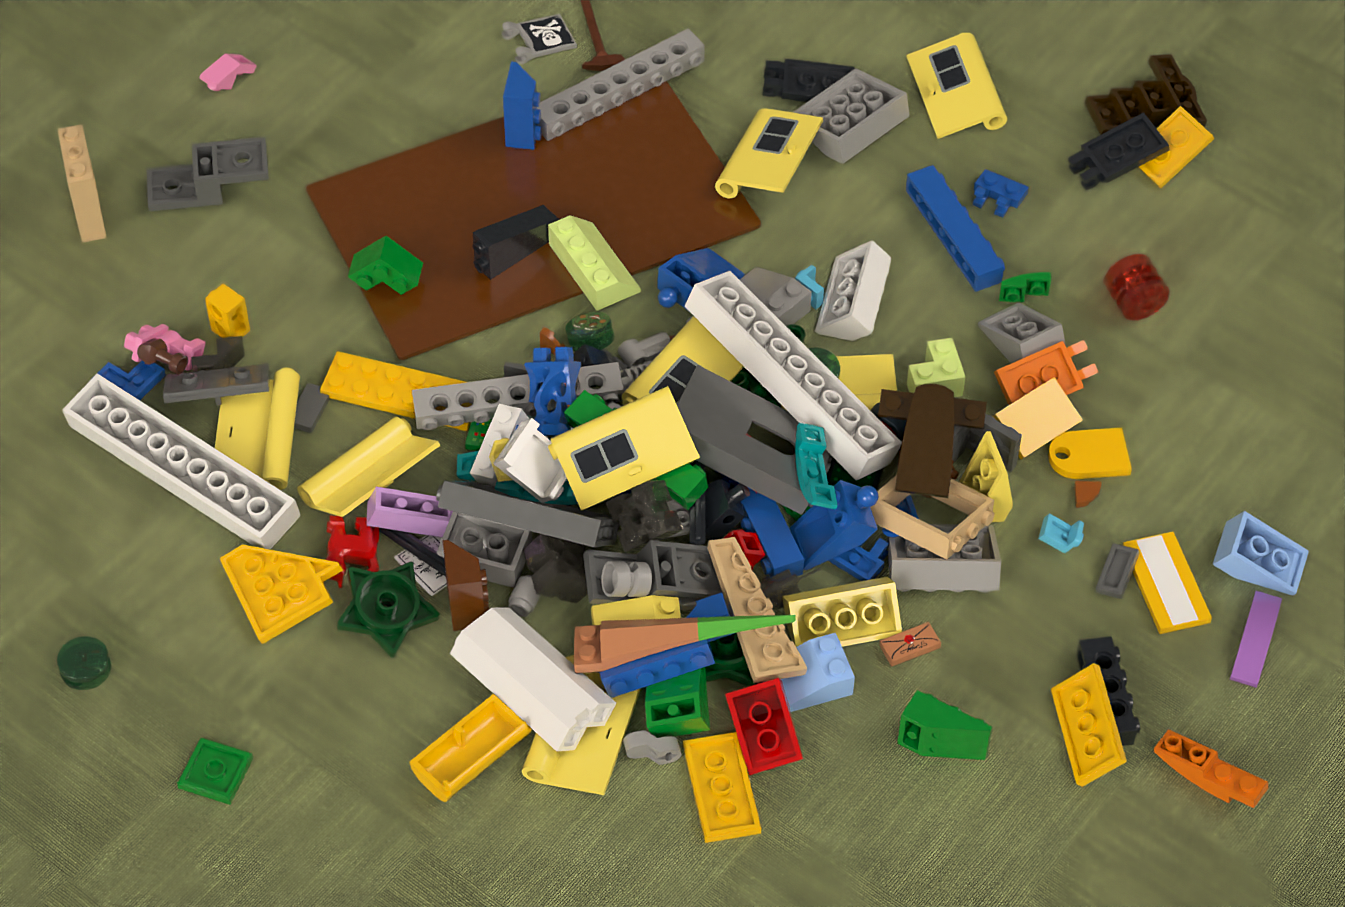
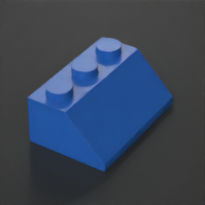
M513 61L510 64L503 94L506 147L534 150L536 140H540L542 134V126H538L541 120V109H537L540 105V92H536V81L517 62Z

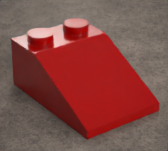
M780 678L725 694L749 775L803 760L790 706Z

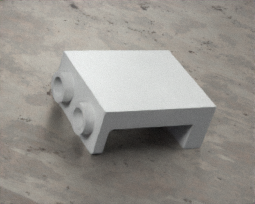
M530 418L520 423L493 464L541 503L552 499L556 500L564 490L562 485L567 477L559 459L554 460L548 449V445L552 444L551 441L537 430L540 424L533 418Z

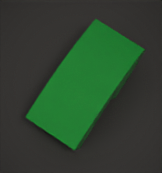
M1051 272L1021 274L1001 281L999 301L1024 302L1025 295L1049 296Z

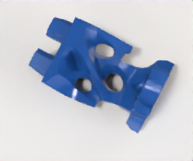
M555 347L554 362H551V348H534L533 362L524 364L530 379L529 402L534 403L537 414L534 420L540 424L537 430L544 436H557L571 430L564 412L577 398L575 384L581 368V362L574 361L572 347ZM554 399L556 407L550 412L547 406L550 400Z

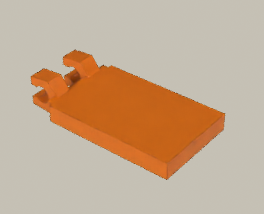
M1082 340L1069 347H1066L1065 343L1061 341L994 371L1008 405H1011L1053 377H1055L1066 395L1084 388L1081 380L1099 373L1095 363L1077 371L1072 361V356L1088 349L1085 341Z

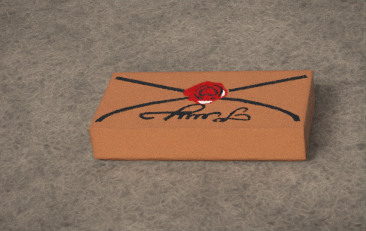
M927 622L880 640L879 646L891 667L941 648V642L930 623Z

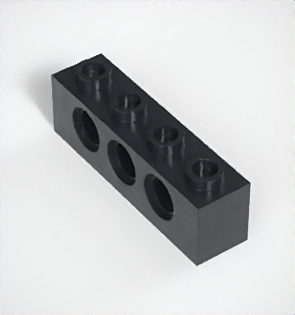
M1112 636L1079 640L1076 657L1080 671L1093 663L1106 668L1101 669L1106 690L1113 692H1107L1113 714L1119 715L1114 716L1122 746L1134 745L1136 734L1140 733V723L1138 717H1134L1132 712L1133 697L1131 693H1127L1125 687L1127 685V676L1125 670L1120 669V651L1118 646H1114Z

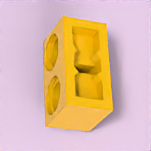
M224 283L208 294L205 301L211 331L233 346L251 331L245 298Z

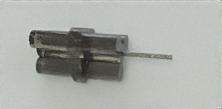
M820 568L799 578L795 573L791 575V572L787 569L772 577L766 576L762 578L760 588L766 599H770L773 605L772 609H780L784 607L782 596L801 593L798 588L799 580L820 571Z

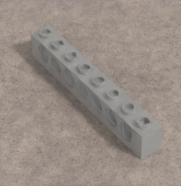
M686 29L540 102L539 107H537V109H541V120L538 126H542V135L549 141L616 106H620L651 88L659 86L663 82L679 76L693 67L699 66L704 62L705 45L689 29Z
M619 363L581 367L575 384L576 397L586 390L591 395H599L606 405L612 402L618 403L623 401V385ZM528 374L412 390L417 429L432 430L438 426H460L463 423L474 421L484 423L489 419H493L499 404L521 408L529 416L537 414L534 403L529 402L530 379ZM593 385H598V386H600L601 388H600V389H597V390H594V389H591L590 387L593 386ZM515 396H522V397H524V398L521 399V400H515V399H513V397H515ZM490 399H496L498 402L490 404L487 401ZM551 399L548 403L549 411H553L556 407L554 399ZM463 403L472 404L470 407L461 406ZM438 406L446 407V409L442 411H438L435 408Z

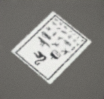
M429 535L420 539V541L435 551L438 550L442 540L441 537ZM406 549L393 557L400 565L410 561L413 562L415 580L430 596H433L447 586L446 576Z

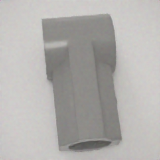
M660 332L639 342L636 339H629L620 345L618 354L628 367H636L638 364L642 365L644 362L654 360L670 342V338L666 332Z

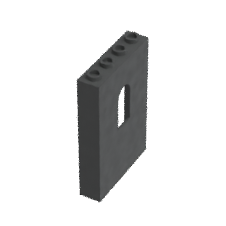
M697 365L677 404L700 456L696 461L801 515L807 506L812 508L813 505L807 502L799 485L796 455H785L746 435L753 422L788 440L795 447L796 431L799 422L788 411ZM825 449L823 459L827 473L831 465L829 462H831L833 457Z
M444 481L443 485L439 486L436 500L439 501L438 508L591 547L615 545L621 523L620 518L589 510L581 511L580 508L569 505L547 504L517 498L497 491L494 486L474 481Z

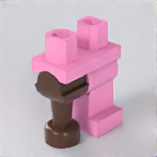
M146 324L141 327L139 334L130 332L125 337L124 348L133 351L132 360L136 362L142 360L148 365L159 361L169 365V370L177 375L183 373L184 370L189 371L201 364L206 343L198 338L192 341L183 339L176 331H168L169 327L164 324L155 328Z

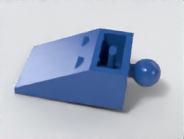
M709 248L675 255L658 269L657 289L660 290L657 297L658 302L665 308H670L678 303L688 310L685 304L695 284L731 271L740 280L745 276V273Z
M840 480L834 485L838 505L836 509L813 505L790 527V531L804 558V570H809L860 546L878 530L870 508L878 501V492L874 487H859Z

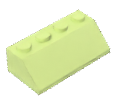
M570 215L548 224L549 245L596 311L641 292V288L592 222Z

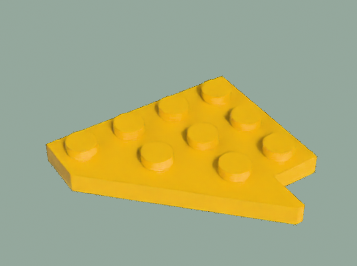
M243 544L219 558L256 636L262 644L334 603L324 581L343 571L338 562Z

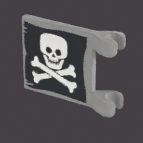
M560 14L521 23L505 22L502 24L504 30L502 31V36L504 39H511L520 33L527 46L516 48L518 56L515 57V60L518 64H525L535 57L577 48V44Z

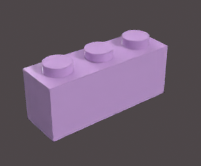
M376 487L367 502V526L443 537L453 511L438 508L439 501L436 500V496Z

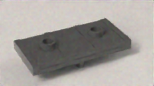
M269 363L207 371L201 370L198 372L181 373L180 375L166 374L163 390L164 403L215 398L217 406L222 404L221 397L268 392L270 383Z

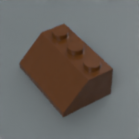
M442 540L453 631L465 629L489 610L486 569H480L477 557L449 540Z

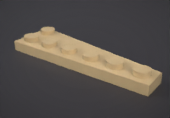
M736 538L710 540L707 548L730 615H775L770 599H766L760 588L761 583L756 574L751 570V565ZM783 624L737 632L753 683L776 678L783 679L806 675L807 666L794 642L790 641L787 637Z

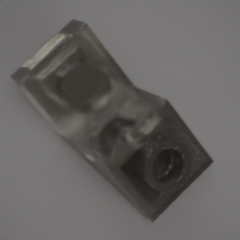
M242 336L217 338V355L191 357L193 372L234 367L245 357Z

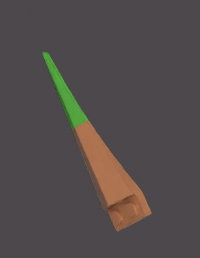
M792 614L601 621V625L575 627L574 669L575 673L605 671L651 654L697 641L741 631L792 623L796 621V616Z

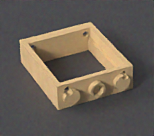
M83 125L58 129L66 177L82 243L107 238Z
M897 475L877 491L878 501L874 506L870 507L876 524L946 560L955 552H959L966 542L974 539L982 528L989 526L995 515L993 512L994 499L950 479L948 498L931 497L969 516L947 534L895 508L911 494L895 492Z

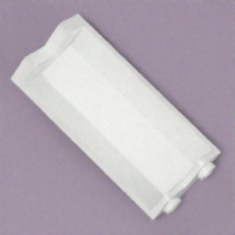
M509 607L490 608L461 631L450 652L458 662L557 752L575 750L586 728L605 726L616 705V702L584 673H575L574 665Z

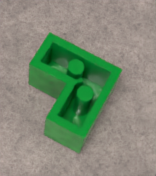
M384 236L354 254L348 278L366 291L383 281L402 295L418 286L423 262L391 238Z

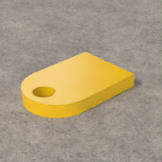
M1122 427L1068 431L1056 436L1050 444L1048 453L1049 463L1054 471L1063 477L1088 479L1131 475L1132 468ZM1064 453L1068 456V458L1060 459L1056 456V454Z

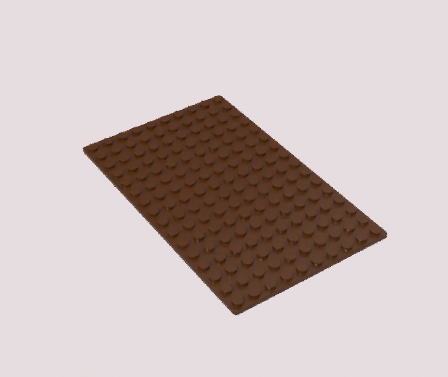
M667 81L549 141L541 134V139L536 140L534 150L506 147L503 116L306 186V193L349 270L355 253L384 236H388L423 262L418 286L402 295L383 281L367 291L358 285L399 360L411 358L584 293L551 248L549 242L491 280L484 273H479L474 266V250L472 247L474 231L541 205L548 208L559 220L571 215L592 222L631 276L662 265L675 255L705 249L761 227L760 219L741 191L734 198H725L716 191L715 184L725 167Z

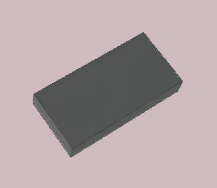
M311 383L306 385L297 402L295 429L308 433L313 432L330 400L329 395L320 393L321 386Z
M1112 544L1095 588L1096 593L1119 599L1123 598L1139 556L1138 549Z

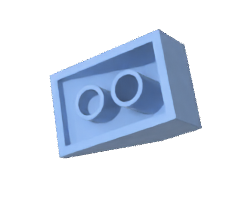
M1243 511L1225 523L1213 565L1233 578L1293 596L1297 593L1309 551L1251 514Z
M836 632L810 639L796 647L807 666L806 675L781 679L791 712L853 695L855 676Z

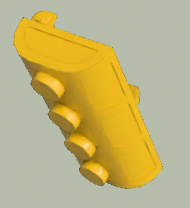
M492 694L409 761L418 780L439 800L447 802L520 740L529 735L532 729L499 698Z

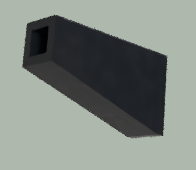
M544 205L474 231L472 247L474 250L475 268L479 273H484L490 280L547 244L549 242L548 224L558 221L559 218Z

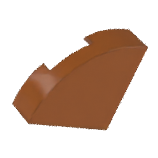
M543 327L540 331V348H551V354L555 355V347H565L563 342L559 343L554 337L555 333Z
M1075 481L1076 508L1087 506L1099 496L1101 481Z

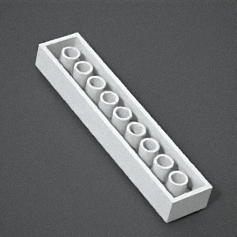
M731 271L694 285L685 307L799 423L823 427L827 445L826 450L855 480L891 464L902 442Z
M96 374L62 410L71 428L254 547L271 550L301 516L295 499L99 374Z

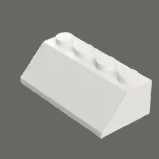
M873 240L835 257L815 329L817 334L854 341L872 333L891 262V257Z

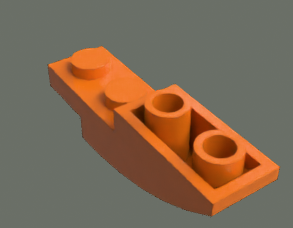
M1169 729L1154 747V752L1175 771L1227 803L1235 799L1255 808L1268 790V781L1218 759L1217 751Z

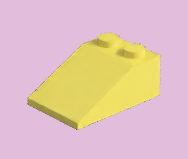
M988 431L985 432L959 482L994 499L993 512L995 515L992 522H1004L1013 507L1008 473L992 433Z
M651 595L593 605L591 607L592 625H601V621L681 618L679 597Z

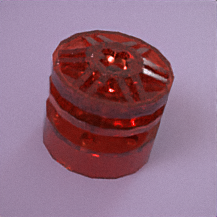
M1132 254L1120 259L1108 269L1104 276L1103 283L1115 300L1124 318L1130 321L1141 320L1155 314L1166 304L1170 296L1167 284L1162 276L1158 274L1149 256L1145 254Z

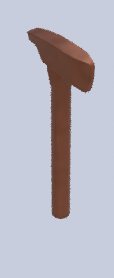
M580 0L596 51V56L591 61L584 62L582 69L604 71L624 61L625 58L621 54H607L590 0Z

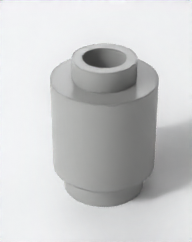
M531 575L522 576L518 579L509 598L510 604L508 606L518 616L527 617L529 613L534 611L544 590L540 580Z

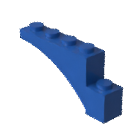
M723 593L696 601L697 605L686 618L730 617ZM731 634L682 645L601 671L600 676L607 695L613 698L715 664L709 642Z

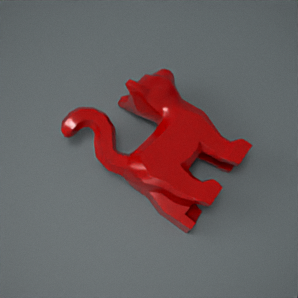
M330 516L329 522H327L326 532L330 533L331 537L327 545V558L325 560L338 562L343 571L329 578V580L337 581L338 588L343 587L346 574L345 563L368 566L367 570L372 572L379 571L377 560V546L380 539L379 527L367 526V517H356L354 528L358 531V535L346 534L344 520L341 516Z

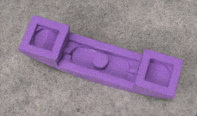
M1259 591L1255 592L1230 680L1257 688L1282 598Z

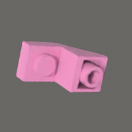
M224 54L202 72L199 78L207 83L208 88L214 91H220L221 89L231 90L237 75H243V73L254 74L257 65L240 54Z

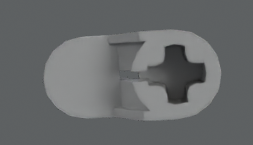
M646 730L628 734L623 740L626 754L632 759L648 757L657 764L662 765L672 763L681 757L678 740L672 736L656 738Z

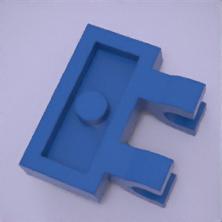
M985 169L974 184V195H976V198L972 205L982 208L988 197L996 199L998 207L994 214L1003 218L1010 206L1019 207L1028 194L1029 187Z
M879 538L869 552L861 548L863 545L861 544L828 561L860 581L875 579L884 568V561L882 560L888 555L886 548L889 546V543Z

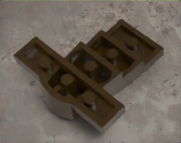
M1172 54L1150 55L1148 64L1157 81H1135L1133 87L1111 88L1108 95H1089L1086 97L1084 104L1100 135L1142 113H1145L1155 128L1159 127L1180 106L1205 127L1207 119L1197 102L1196 90L1190 80L1182 74Z
M938 384L918 386L914 393L881 389L878 417L907 420L895 492L948 498L952 469L954 426L983 430L987 402L954 398L952 390Z

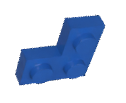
M141 361L129 373L108 362L97 373L138 400H141L166 376L164 368L156 363L145 364L144 361Z

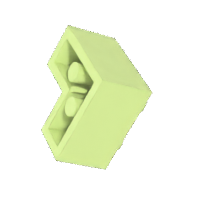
M946 338L927 341L926 363L909 365L907 378L909 392L914 393L916 387L924 384H938L952 390L954 397L963 396L966 377L953 339Z

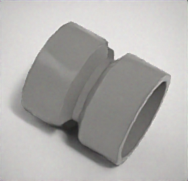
M609 561L602 570V589L608 597H625L626 595L628 597H645L651 589V569L646 562L626 563Z

